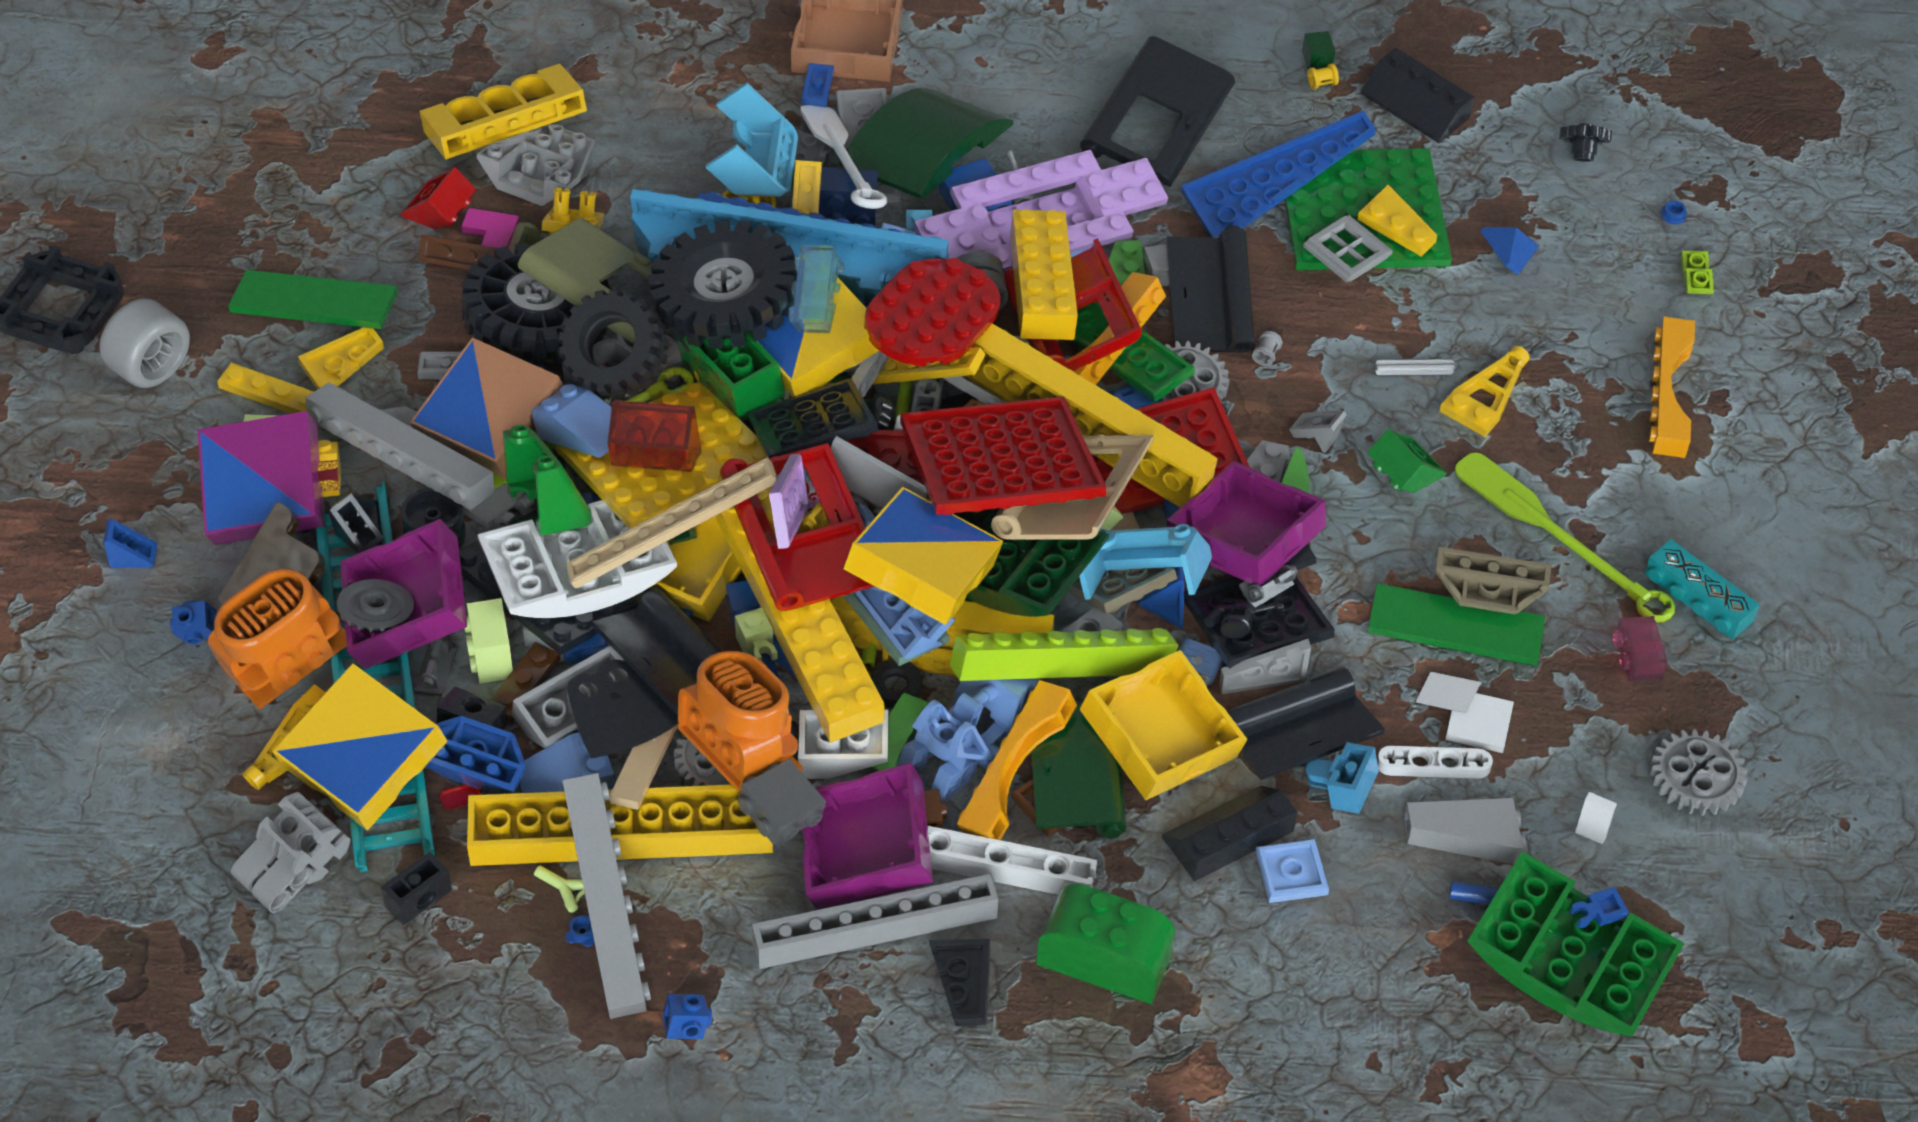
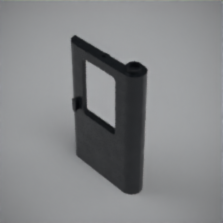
M1151 36L1147 38L1083 137L1080 147L1083 152L1091 150L1095 158H1099L1103 154L1122 164L1146 158L1111 140V137L1136 98L1143 96L1182 115L1181 120L1155 160L1148 159L1158 180L1171 187L1234 86L1235 78L1227 70L1161 38Z

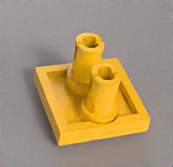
M554 188V205L542 220V231H549L551 235L579 218H584L600 229L604 223V213L595 212L596 193L590 192V195H588V191H581L579 195V210L569 209L571 190L565 188L562 191V188Z

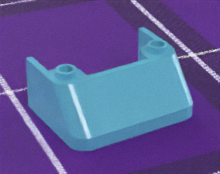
M746 82L716 103V106L734 122L733 137L739 144L745 147V151L736 144L707 163L705 168L721 181L729 192L736 195L781 197L791 190L798 135L794 126Z
M1187 524L1165 528L1110 531L1100 529V531L1109 534V539L1079 577L1085 600H1091L1105 571L1183 567L1189 595H1195L1212 559L1210 545L1194 527H1190Z

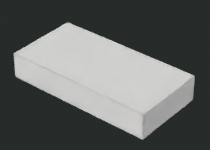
M1589 792L1585 799L1575 833L1603 844L1607 837L1617 803Z

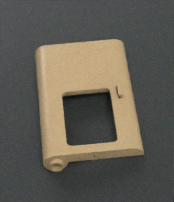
M1153 435L1083 436L1091 454L1122 453L1105 481L1106 496L1096 497L1091 500L1077 499L1068 500L1063 503L1050 502L1041 503L1036 506L1023 505L1013 506L1008 509L1000 508L991 522L993 532L1002 539L1094 538L1154 440Z

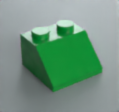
M1387 429L1367 452L1374 460L1372 465L1381 473H1386L1391 478L1389 483L1400 492L1406 490L1415 493L1447 474L1413 437L1391 429Z

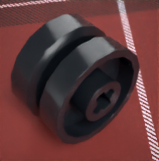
M432 488L418 490L409 495L403 502L401 508L403 535L441 519L458 537L459 549L462 547L466 538L464 509L461 504L434 491Z

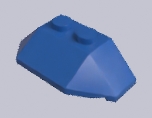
M464 716L455 717L436 724L440 727L447 743L426 765L427 768L442 777L491 794H510L515 792L527 767L515 734Z

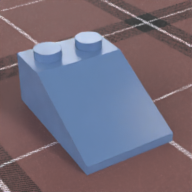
M574 384L562 386L559 391L543 400L540 405L531 410L536 432L541 440L601 458L636 431V426L602 399L590 390Z
M579 732L568 735L524 760L527 767L519 782L522 793L563 792L562 780L598 773L600 783L606 782L608 790H612L615 785L614 773L608 755L591 759Z

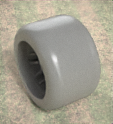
M137 299L122 306L107 322L100 338V355L103 362L112 371L130 384L139 388H151L165 382L181 366L189 349L190 334L186 324L160 303L152 299Z

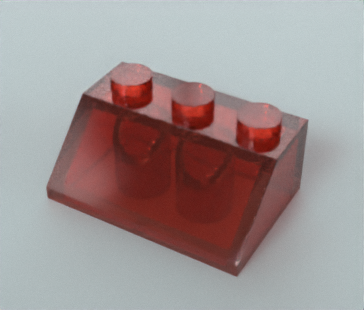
M614 400L611 408L607 442L611 466L692 472L702 453L695 407Z

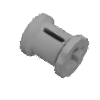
M1264 331L1259 337L1260 343L1252 353V359L1261 366L1268 367L1275 361V353L1281 348L1283 341L1277 333Z

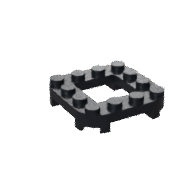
M49 246L50 251H42L34 255L28 252L22 258L24 267L0 297V331L55 350L69 351L72 354L82 352L84 347L95 338L123 298L124 289L120 275L115 271V267L111 263L106 262L103 267L67 257L61 255L59 247ZM49 280L91 292L73 318L66 317L63 322L40 316L27 310Z

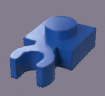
M1615 887L1588 895L1586 903L1576 902L1569 911L1570 914L1579 912L1584 915L1577 923L1578 928L1587 927L1591 920L1594 919L1599 926L1626 918L1629 913Z

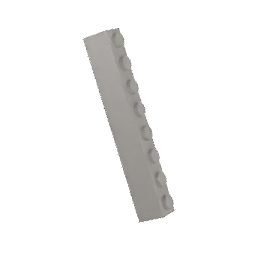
M330 382L306 397L307 412L316 421L318 426L407 474L414 480L425 484L434 491L452 499L454 502L472 510L494 494L492 471Z
M598 773L562 780L609 1017L613 1019L647 1011L645 1001L651 1000L648 982L641 983L639 972L645 971L642 953L635 954L633 943L639 942L636 924L629 925L627 914L633 913L630 895L623 896L621 885L627 884L624 866L618 867L616 857L621 856L618 838L612 839L610 829L616 828L612 810L606 811L604 801L610 800L607 783H600Z
M991 874L754 923L752 924L753 947L759 969L997 919L999 899Z

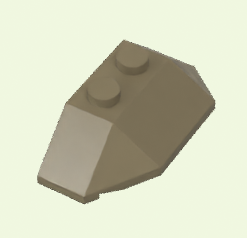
M1438 547L1435 573L1459 606L1516 615L1549 590L1551 564Z

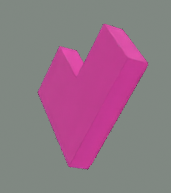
M468 208L461 226L462 233L484 236L481 245L497 248L508 247L515 227L520 223L517 215Z

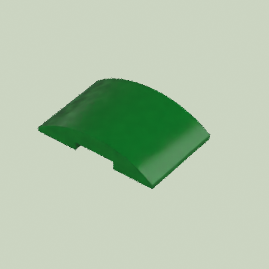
M1522 851L1467 942L1496 972L1540 1003L1586 1025L1632 1037L1685 943L1631 912L1627 918L1599 926L1594 919L1591 920L1587 927L1578 928L1577 923L1584 915L1579 912L1570 914L1569 911L1576 902L1586 903L1588 896L1573 888L1576 881Z

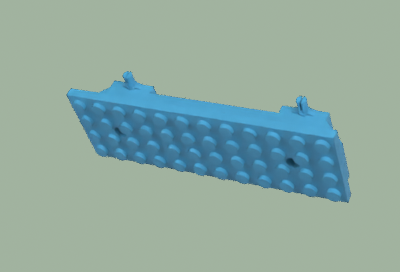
M632 189L630 196L633 212L631 218L636 247L641 255L651 260V263L655 259H661L659 252L667 244L676 247L674 238L684 232L691 238L696 239L693 228L706 224L710 233H714L715 222L729 221L730 229L734 231L738 221L751 222L753 231L760 224L770 228L772 235L778 233L786 240V246L790 245L794 252L799 276L819 263L824 262L866 307L893 277L911 262L925 259H949L948 240L936 236L926 237L915 235L911 232L901 233L889 231L886 228L876 229L864 227L860 224L840 223L831 219L821 220L810 218L806 215L796 216L784 214L781 211L759 210L751 206L741 207L726 202L716 203L705 201L701 198L692 199L680 197L676 194L655 193L651 190Z

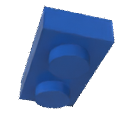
M809 63L802 93V105L827 108L834 75V65Z

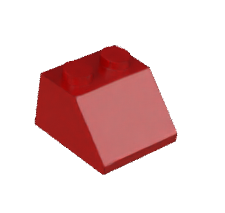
M454 167L428 180L400 214L406 219L435 230L444 225L449 227L458 219L457 213L459 210H463L471 203L472 199L470 197L476 189Z

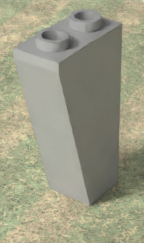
M1513 798L1407 802L1403 821L1408 844L1508 864H1514L1520 853L1526 851V838L1524 834H1520L1519 830L1521 826V813L1519 809H1515Z

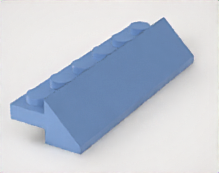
M860 504L857 509L865 527H867L874 520L875 516L867 506ZM875 586L855 592L898 651L906 659L944 644L938 639L955 621L952 617L948 624L945 625L910 606L896 595Z

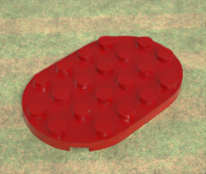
M957 258L913 261L900 270L869 303L865 313L864 329L869 334L871 344L881 353L896 361L915 366H926L927 362L934 363L938 361L942 365L948 364L962 357L996 320L1000 306V293L995 283L986 275L985 271L963 263Z

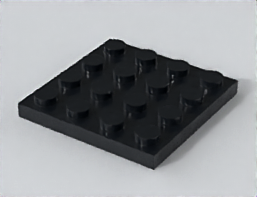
M852 378L746 412L764 453L769 459L827 443L831 447L836 436L844 441H848L854 438L868 437L872 432L879 430L873 414Z
M1232 577L1199 587L1195 595H1189L1188 591L1184 592V604L1229 669L1249 658L1309 639L1311 645L1334 638V627L1297 577L1293 580L1294 585L1258 606L1282 603L1284 608L1282 610L1271 609L1256 613L1252 620L1251 630L1242 638H1229L1222 634L1221 621L1223 618L1211 628L1204 624V619L1216 606L1223 605L1224 598L1243 599L1248 603L1239 587V584L1244 582L1243 580Z

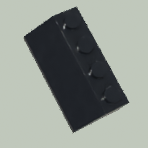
M1396 47L1379 60L1361 90L1363 96L1437 143L1442 142L1470 119L1474 96Z
M1261 785L1162 834V839L1195 882L1256 851V847L1266 846L1294 832L1298 812L1281 790Z

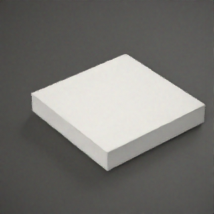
M1476 693L1467 713L1452 710L1445 740L1503 753L1514 702Z

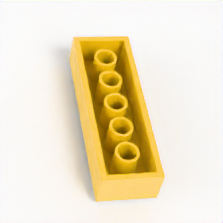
M1013 210L1010 241L1020 339L1074 340L1078 314L1065 211Z

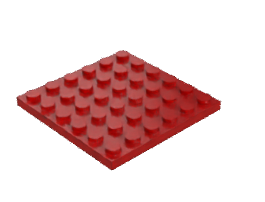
M1064 396L900 413L901 426L936 515H952L968 511L980 512L995 508L1008 509L1013 506L1023 505L1036 506L1041 503L1050 502L1063 503L1068 500L1077 499L1091 500L1096 497L1106 496L1104 480Z

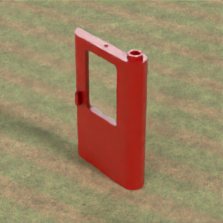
M828 443L770 458L776 475H779L790 455L800 454L802 456L803 468L806 470L829 522L828 526L796 534L788 548L778 549L777 539L757 494L734 506L771 597L779 611L793 610L874 587L872 584L844 570L853 542L866 527ZM729 459L720 468L721 478L725 480L755 463L747 465L742 459Z

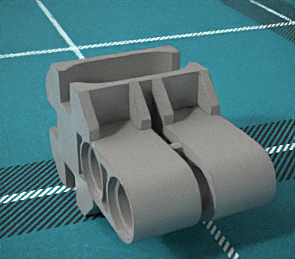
M299 792L285 796L277 804L283 811L273 821L267 816L258 826L257 839L240 856L231 869V874L272 913L282 910L306 884L321 880L329 872L324 865L333 856L340 860L347 853L351 840ZM295 825H297V828L295 829V831L292 832V833H290V832H291V829H292ZM316 843V847L310 851L311 846Z

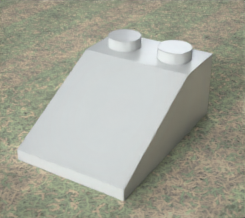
M800 710L798 762L803 766L802 774L807 779H830L888 762V710H884V723L831 743L814 711Z

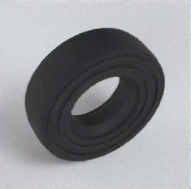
M894 659L886 660L877 665L871 674V679L885 707L894 708L903 693L917 698L921 693V674L916 666L910 662L899 666ZM899 676L906 680L907 686L901 691H891L885 686V681L890 677Z

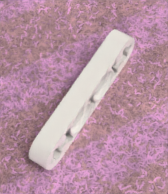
M1385 746L1379 751L1377 760L1380 772L1389 776L1475 779L1488 776L1493 762L1490 753L1484 749ZM1422 757L1428 764L1417 766L1413 763L1412 759ZM1387 758H1392L1393 762L1395 763H1389V760ZM1403 758H1407L1406 765H1404ZM1451 758L1456 761L1457 765L1455 767H1447L1441 760ZM1463 760H1466V761H1465L1466 767H1463V766H1462ZM1474 761H1480V764L1483 766H1477V763Z

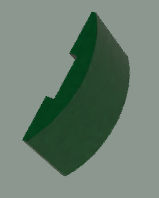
M917 88L894 97L878 109L861 127L846 151L857 169L878 171V182L922 199L953 174L952 165L975 146L984 149L1013 125V120L933 89ZM840 161V162H839V163H840V166L843 167V168H845V167L843 166L842 162Z
M1000 508L986 509L980 512L954 513V515L1003 540L994 566L980 584L967 594L966 599L990 609L1013 615L1028 617L1049 615L1109 539V534L1100 530L1092 539H1002L991 528V522Z

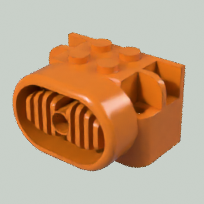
M276 569L261 575L222 604L216 614L214 630L208 638V645L222 670L260 710L347 646L346 631L341 626L339 617L330 608L327 600L311 585L309 580L296 570Z
M724 651L706 658L697 670L696 683L679 691V724H677V728L739 793L741 785L746 779L763 774L775 763L781 764L790 759L800 771L803 770V766L792 756L798 750V741L791 734L792 716L788 710L789 693L784 683L762 661L748 653Z

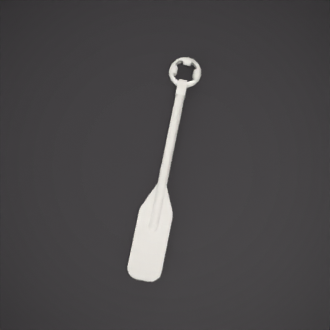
M801 106L800 113L812 134L835 150L855 184L857 190L851 193L852 202L860 207L869 209L884 207L887 204V197L883 193L873 190L869 183L864 181L846 151L844 145L848 140L849 134L835 110L830 107Z

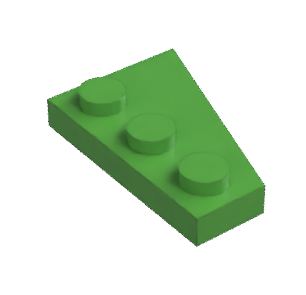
M1141 240L1115 241L1109 262L1121 286L1132 272L1145 274Z

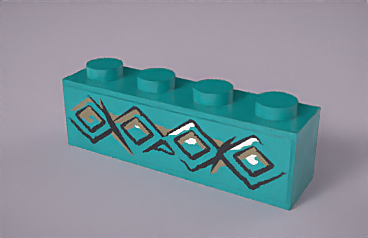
M1672 539L1649 557L1644 574L1652 582L1660 585L1671 593L1675 599L1683 602L1698 616L1703 617L1714 625L1718 631L1726 634L1732 640L1754 622L1760 604Z

